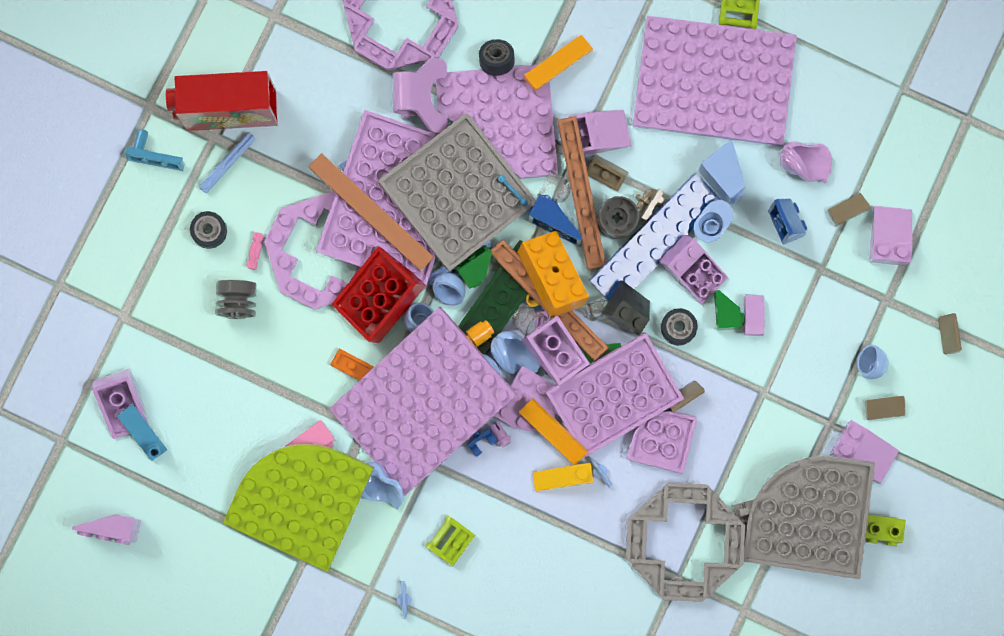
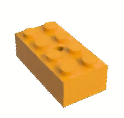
M557 231L522 242L518 254L549 317L552 318L583 307L589 295Z

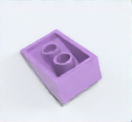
M874 206L869 262L908 266L911 263L912 209Z
M558 316L550 318L521 339L530 354L558 386L590 364Z
M130 368L93 381L92 391L113 439L130 434L117 417V414L132 403L149 424Z
M850 420L837 440L830 456L875 462L873 480L881 484L899 450L869 429Z

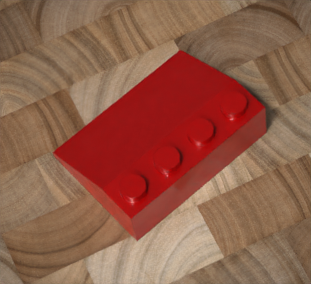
M378 246L333 301L332 305L368 342L380 343L426 285L412 271Z

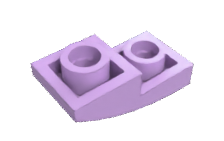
M745 295L743 298L745 312L744 335L764 336V295Z

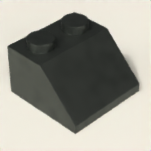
M621 280L601 313L628 333L639 336L650 320V300Z

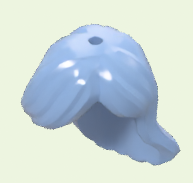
M512 331L501 332L493 338L491 353L494 359L505 372L510 374H517L521 366L537 373L541 365L521 339L523 337Z
M367 462V464L374 466V470L362 497L370 501L389 502L398 510L404 500L400 482L391 479L380 463Z

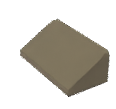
M598 155L592 158L587 168L588 176L616 191H619L629 173Z
M859 193L827 209V212L836 227L870 210L871 206L864 196Z
M956 313L940 316L938 321L943 353L945 355L959 353L962 347Z
M693 381L680 390L684 399L668 409L670 412L677 411L703 394L705 389L697 381Z
M904 396L864 401L867 420L905 416Z

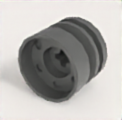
M614 196L606 200L596 216L599 231L605 237L613 240L628 236L636 228L639 221V210L636 204L623 196ZM615 215H618V218L621 219L618 223H615V220L612 219Z
M245 280L217 281L216 295L224 297V300L216 301L215 305L224 308L215 309V315L227 319L255 317L256 311L247 308L256 307V303L248 301V298L256 297L257 283Z

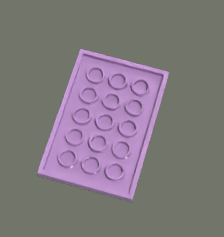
M646 332L588 365L560 386L556 384L545 391L569 433L588 450L584 458L684 399Z

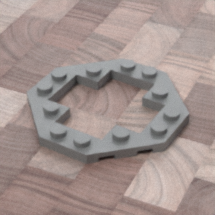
M667 483L628 519L626 559L663 600L703 602L744 565L745 525L708 484ZM668 502L707 504L706 524L725 525L724 564L704 563L703 582L664 580L665 561L646 560L647 521L667 522Z

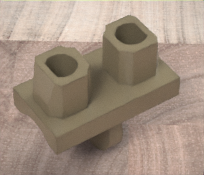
M652 189L650 193L645 190L643 195L636 194L635 199L638 201L636 206L640 209V221H647L655 213L653 211L654 207L658 206L660 208L668 200L662 195L664 191Z

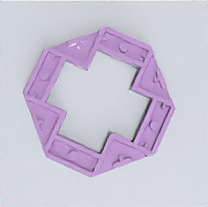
M343 0L355 52L387 71L426 62L430 58H440L459 27L452 0H430L426 8L441 16L426 43L422 47L406 38L399 51L395 53L366 35L375 21L373 17L360 10L366 0Z
M333 191L281 208L264 241L280 292L314 310L332 304L348 283L331 276L322 292L290 276L299 259L282 250L299 218L316 226L324 210L330 212L336 194ZM357 267V269H356L354 275H355V274L358 272V270L360 269L359 267Z

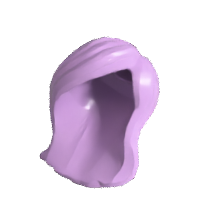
M793 141L783 147L780 153V164L785 171L793 175H799L804 181L814 182L821 180L827 183L831 173L832 156L828 147L824 144L805 145Z

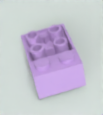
M624 110L588 112L573 115L577 118L584 156L632 147Z
M685 234L659 260V263L700 304H703L728 279L727 275L693 237Z
M115 514L74 526L72 530L78 531L77 535L92 538L93 534H96V539L111 542L112 538H115V543L130 545L131 542H137L141 520Z

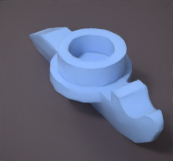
M588 456L591 465L594 467V476L602 479L610 488L612 483L606 476V467L601 464L598 465L592 457Z
M401 581V594L397 597V603L402 607L404 619L407 617V606L411 603V597L406 593L405 581Z

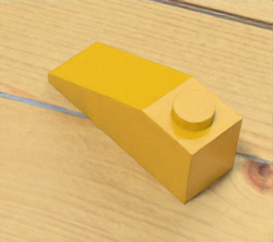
M591 463L533 472L535 492L593 484Z

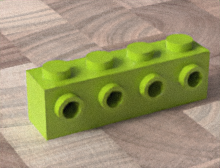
M868 515L866 542L878 544V541H885L886 545L897 547L898 543H903L906 520Z

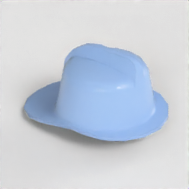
M715 200L709 203L694 223L693 230L695 236L703 242H713L719 239L733 220L732 207L723 200Z

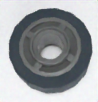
M492 39L485 42L479 50L480 67L485 73L493 76H501L508 73L515 64L512 45L501 39Z

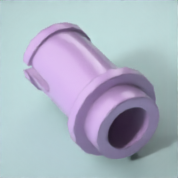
M497 422L496 425L493 424L489 428L497 439V444L501 445L502 448L512 442L511 436L507 435L500 422Z

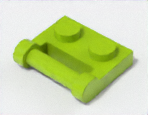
M722 0L718 25L756 29L760 0ZM726 12L751 15L752 19L744 20L726 17Z
M447 515L444 519L446 520L433 539L427 542L425 547L451 566H454L476 535ZM453 525L456 530L443 548L439 550L436 546Z

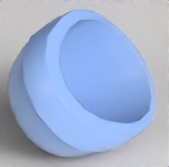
M445 273L434 280L433 292L440 302L455 306L461 304L464 300L465 284L463 279L457 274Z
M420 302L410 305L403 320L406 329L413 332L434 312L432 308Z
M872 344L864 347L857 358V367L860 374L867 380L882 377L888 370L886 353L878 346Z

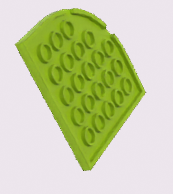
M302 443L279 448L260 459L246 473L235 493L223 524L328 572L374 470V466L337 449L320 444Z

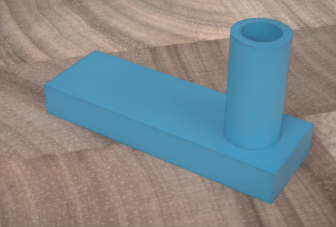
M143 129L137 130L133 148L127 147L125 152L128 161L179 171L184 170L185 163L182 157L144 150L149 132Z
M133 403L117 414L119 420L151 461L167 451L166 446Z

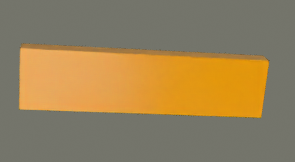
M581 34L526 73L523 78L534 91H537L590 53L593 48Z
M534 398L520 409L519 413L573 465H576L588 453V450Z

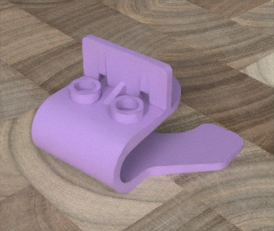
M430 58L416 73L408 71L393 73V112L401 114L402 119L419 116L426 127L433 133H441L448 127V119L446 115L439 113L433 106L431 87L435 80L446 78V62L443 59Z

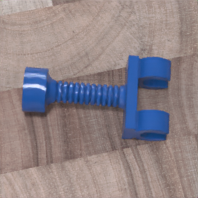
M489 429L482 434L477 431L473 434L474 440L467 446L478 457L482 454V451L476 445L478 441L486 437L489 443L493 445L497 442V439Z

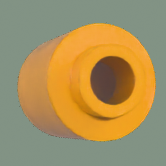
M486 320L484 322L480 321L466 331L467 337L476 347L491 338V335L494 333L493 328Z

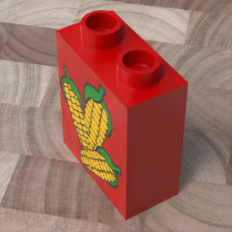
M268 71L174 76L175 88L166 89L167 111L172 112L173 119L180 120L187 131L278 126L276 88Z

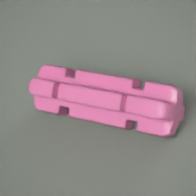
M254 232L252 239L254 241L251 242L249 260H247L246 267L252 270L257 269V260H259L262 248L261 242L264 239V235L259 232Z

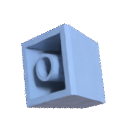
M729 140L701 163L698 172L723 201L728 204L732 202L734 205L742 198L745 183L732 140Z

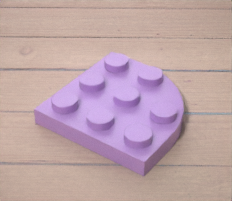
M521 366L510 385L517 393V396L494 415L516 429L525 431L537 430L519 411L534 398L551 416L557 419L559 414L545 392L553 387L554 384L526 367Z
M668 411L661 412L639 425L632 437L627 460L683 474L697 417Z

